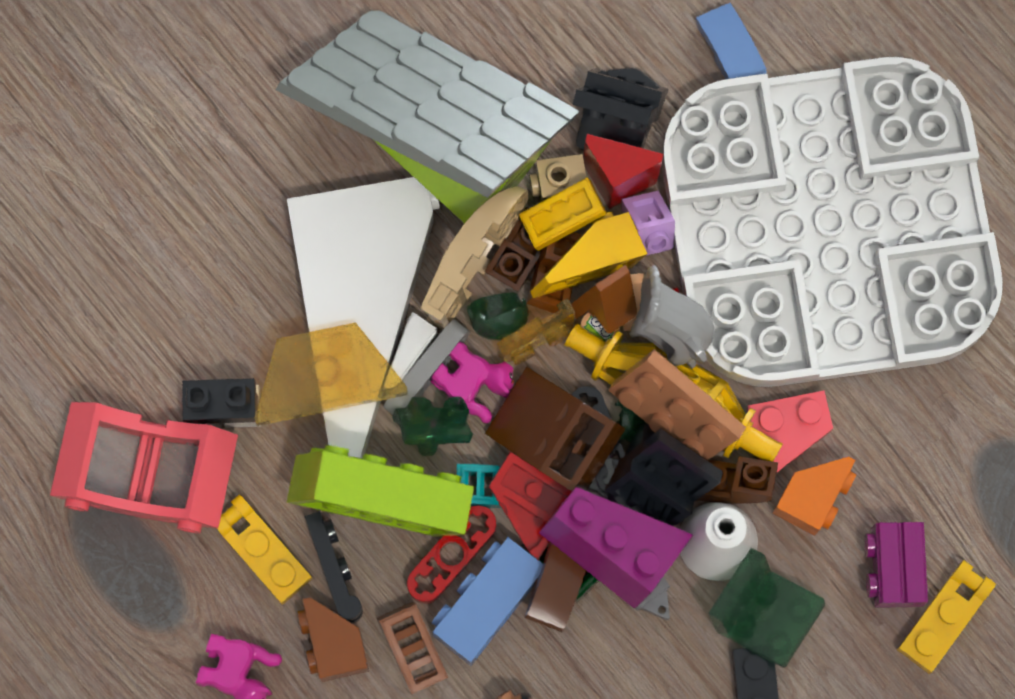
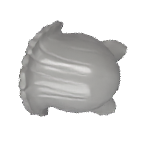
M653 265L646 270L642 280L640 309L629 335L631 337L642 336L650 340L667 355V360L673 366L687 364L693 369L696 366V361L704 363L707 360L705 351L712 343L715 331L712 319L702 305L663 284L659 277L658 267Z

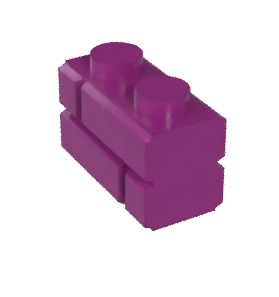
M924 522L875 523L871 528V533L865 534L864 543L866 558L873 559V573H868L866 579L868 598H874L876 608L923 607L928 603Z

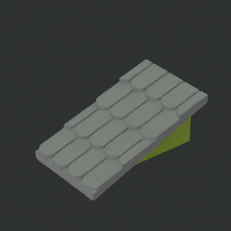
M372 10L362 15L347 30L339 33L333 41L324 48L319 49L301 66L293 69L287 77L280 81L275 89L373 139L464 224L491 197L508 188L517 187L551 140L580 112L530 82L525 85L485 61H475L425 31L423 34H420L388 14Z

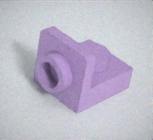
M659 191L622 199V212L630 213L647 255L674 248L675 220Z

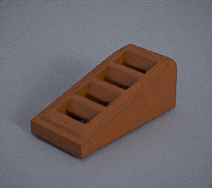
M414 602L407 603L376 618L411 694L448 678L418 607ZM411 617L414 624L393 633L391 626ZM418 632L421 639L401 648L399 647L398 641ZM425 647L428 654L411 662H406L405 656ZM432 662L435 669L413 678L411 671Z

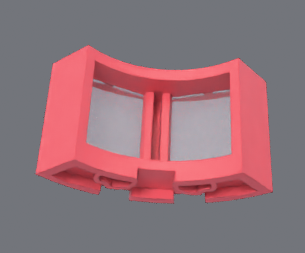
M71 402L50 496L66 500L64 507L72 510L88 512L89 507L134 517L178 524L177 529L190 533L200 534L202 527L219 528L238 435L209 424H193L167 420L166 425L143 421L142 415L112 408L97 402Z

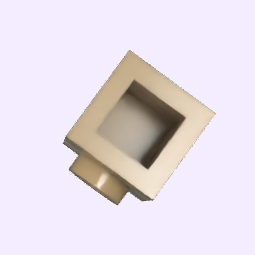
M583 154L536 160V173L529 174L532 197L539 196L540 202L585 179L586 172Z

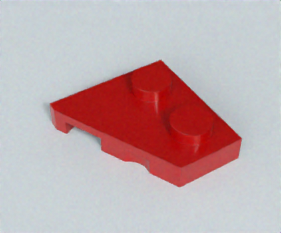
M509 452L488 487L529 554L539 560L550 542L539 532L572 491Z

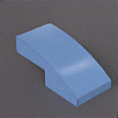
M731 3L696 17L697 28L714 52L715 63L725 79L767 74L766 67L753 40Z

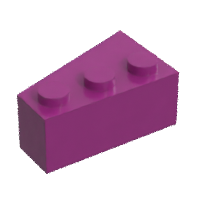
M578 487L563 501L539 532L634 609L652 593L693 536L691 533Z

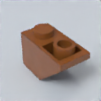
M311 597L303 599L305 610L298 611V618L302 634L310 633L313 649L306 650L310 673H318L321 682L369 672L360 629Z

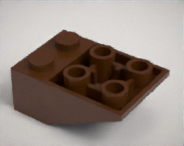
M526 367L485 434L567 489L573 491L578 487L587 491L626 428Z

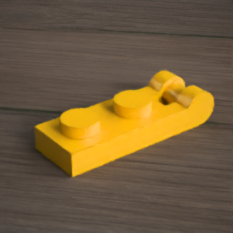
M239 494L231 501L232 506L221 514L219 528L216 529L283 605L313 578ZM243 517L250 526L237 535L231 527Z
M964 559L897 648L900 653L928 674L933 672L978 608L996 586V583L987 576L983 579L973 572V566ZM961 583L974 591L968 600L955 592Z

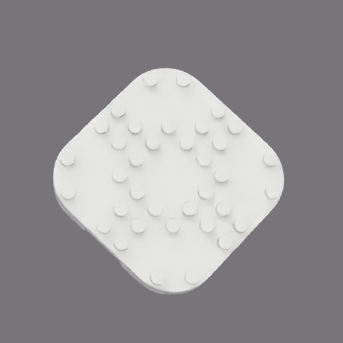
M884 57L843 63L842 68L772 78H768L767 74L721 80L699 89L686 99L669 123L662 150L664 154L662 171L668 208L675 220L674 244L683 295L703 306L711 317L715 328L712 343L705 351L707 361L711 366L728 378L746 385L775 387L940 363L962 354L983 335L995 318L1000 305L1002 272L994 232L990 233L977 167L979 153L971 114L962 94L949 79L945 81L938 74L931 71L929 65L920 61L902 57Z

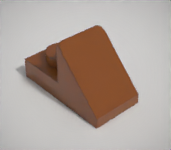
M626 265L571 303L568 307L574 317L578 319L589 311L592 317L596 316L607 333L614 332L637 315V306L630 271Z

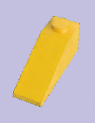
M606 212L605 216L591 222L592 226L579 237L530 291L533 298L611 275L624 265L628 269L635 266L647 255V252L630 213L626 212L614 216L612 212Z

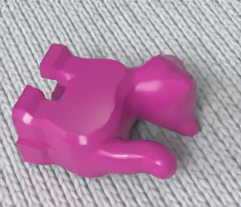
M458 342L449 356L459 365V368L450 374L448 367L442 363L432 375L430 382L440 391H444L450 401L468 414L478 416L482 423H489L492 419L490 410L486 406L475 402V398L484 384L491 392L507 398L514 385V368L506 361L491 364L483 357L470 352L467 345L463 342Z
M210 635L206 652L209 653L208 657L210 658L219 656V664L217 668L203 665L200 667L196 679L198 686L214 687L224 694L232 695L235 699H266L267 696L272 695L270 689L263 682L256 679H247V674L255 660L269 667L280 665L282 656L279 653L271 654L265 648L254 643H248L247 641L228 640L223 636Z

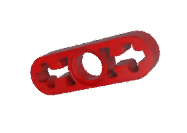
M480 505L470 507L466 533L463 536L471 529L469 518L472 516L476 519L485 516L487 518L485 526L488 529L486 533L478 530L470 538V542L476 544L472 550L461 537L456 535L443 536L412 570L407 579V588L410 596L415 601L422 604L436 601L490 541L496 531V518L490 509ZM457 544L462 548L464 557L459 564L449 566L441 560L440 552L445 545ZM434 560L440 570L450 575L444 580L439 573L432 582L435 591L430 593L425 590L422 594L416 592L418 589L416 578L419 576L424 579L429 577L434 568L429 566L428 563Z

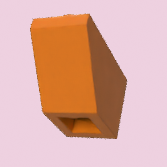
M848 456L795 472L772 514L814 536L821 527L828 530L839 510L833 506L839 492L846 495L857 474L852 472L851 469L856 460Z

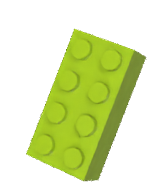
M325 445L324 449L311 448L310 453L299 454L295 457L286 503L433 537L464 535L466 533L474 486L460 483L461 476L438 472L437 476L423 474V467L401 463L400 467L387 466L386 458L375 455L363 454L362 458L349 457L348 449L332 445Z

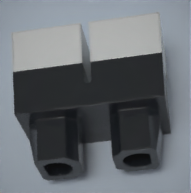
M255 378L182 381L184 423L209 424L218 428H222V422L225 428L261 427V388L259 385H256Z

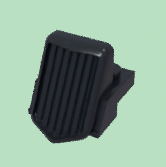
M635 67L607 71L598 68L589 70L585 85L576 89L572 104L583 108L576 145L584 150L586 136L590 134L644 148L651 125L659 119L669 89L661 87L645 72Z
M644 422L637 429L625 456L619 460L608 485L605 487V491L608 492V500L674 527L692 514L694 502L721 483L722 471L660 428L657 432H654Z

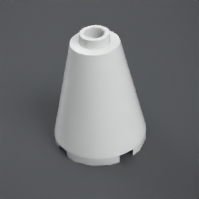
M721 502L702 504L696 507L692 514L685 518L681 524L680 529L693 534V536L681 551L680 556L687 568L700 578L715 581L731 580L742 574L755 558L758 547L756 528L749 516L735 505Z

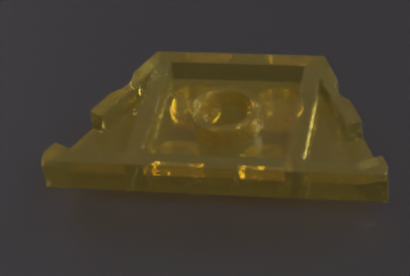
M356 323L278 338L255 414V422L257 426L401 397L408 395L406 384Z

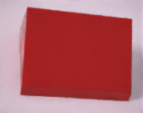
M587 134L583 159L587 173L608 208L611 209L622 203V199L633 197L657 184L664 154Z

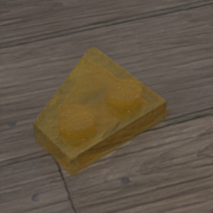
M568 298L557 304L559 311L542 320L539 317L533 319L516 332L496 343V352L500 360L508 363L513 361L515 365H518L535 355L534 349L545 343L552 347L566 340L569 336L568 331L573 329L575 311Z

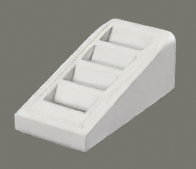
M414 312L408 318L385 380L384 390L387 397L394 392L399 383L438 337L437 328Z

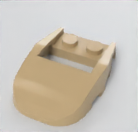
M512 187L497 193L480 206L465 222L445 251L420 308L428 313L427 322L443 331L455 319L461 308H464L472 295L467 290V287L477 272L482 275L486 274L485 270L491 262L487 256L495 244L500 246L504 239L508 238L518 222L519 214L524 211L529 198L527 190L522 187Z

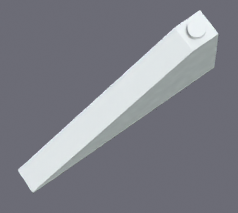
M414 177L287 199L328 444L348 449L349 457L362 458L363 454H366L383 396L385 380L396 352L434 223L433 210L440 209L438 199Z

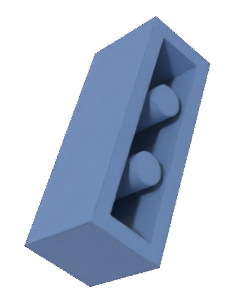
M509 537L502 545L496 541L482 558V561L486 563L485 567L477 576L471 572L457 590L462 596L452 608L446 604L432 621V624L436 626L433 631V637L470 666L473 665L532 590L535 581L540 577L543 564Z

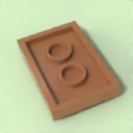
M655 349L616 378L608 390L619 399L624 407L632 410L643 419L654 432H657L660 428L705 460H709L737 441L746 429L740 421Z

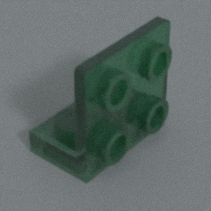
M751 548L708 615L717 633L785 668L824 609L826 603L824 598L772 572L765 555Z

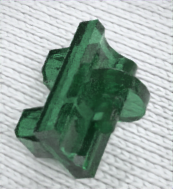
M412 397L407 408H395L392 415L393 421L400 426L404 444L417 445L422 456L435 455L438 445L470 443L473 436L467 423L469 409L462 397H448L444 402L443 408H434L431 400L425 397Z

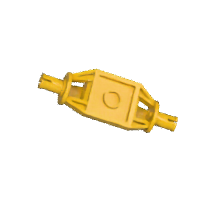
M579 324L574 326L564 346L570 347L595 362L591 379L597 381L601 378L610 385L623 374L616 369L627 371L654 349L667 360V355L654 343H621L624 333L617 331L613 338L608 339L606 342L582 328ZM687 364L675 366L746 427L737 441L723 449L725 451L724 457L729 458L734 449L742 448L761 460L774 461L783 443L777 442L752 427L753 422L751 420L756 410L750 408L748 413L745 414L728 382L697 364L693 369Z

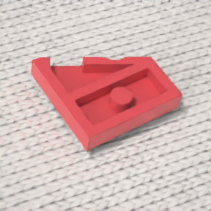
M824 390L748 405L746 407L747 413L750 408L756 410L751 420L753 422L752 427L777 442L783 443L773 461L778 462L777 473L833 429Z

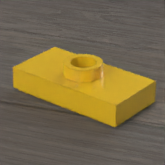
M587 177L525 210L519 216L534 248L539 251L605 216L607 213L591 180Z

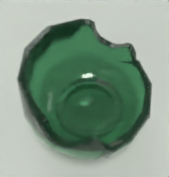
M515 292L486 296L472 301L466 307L473 330L480 337L493 341L513 338L525 328L530 315L526 299L522 298L521 303L518 294Z

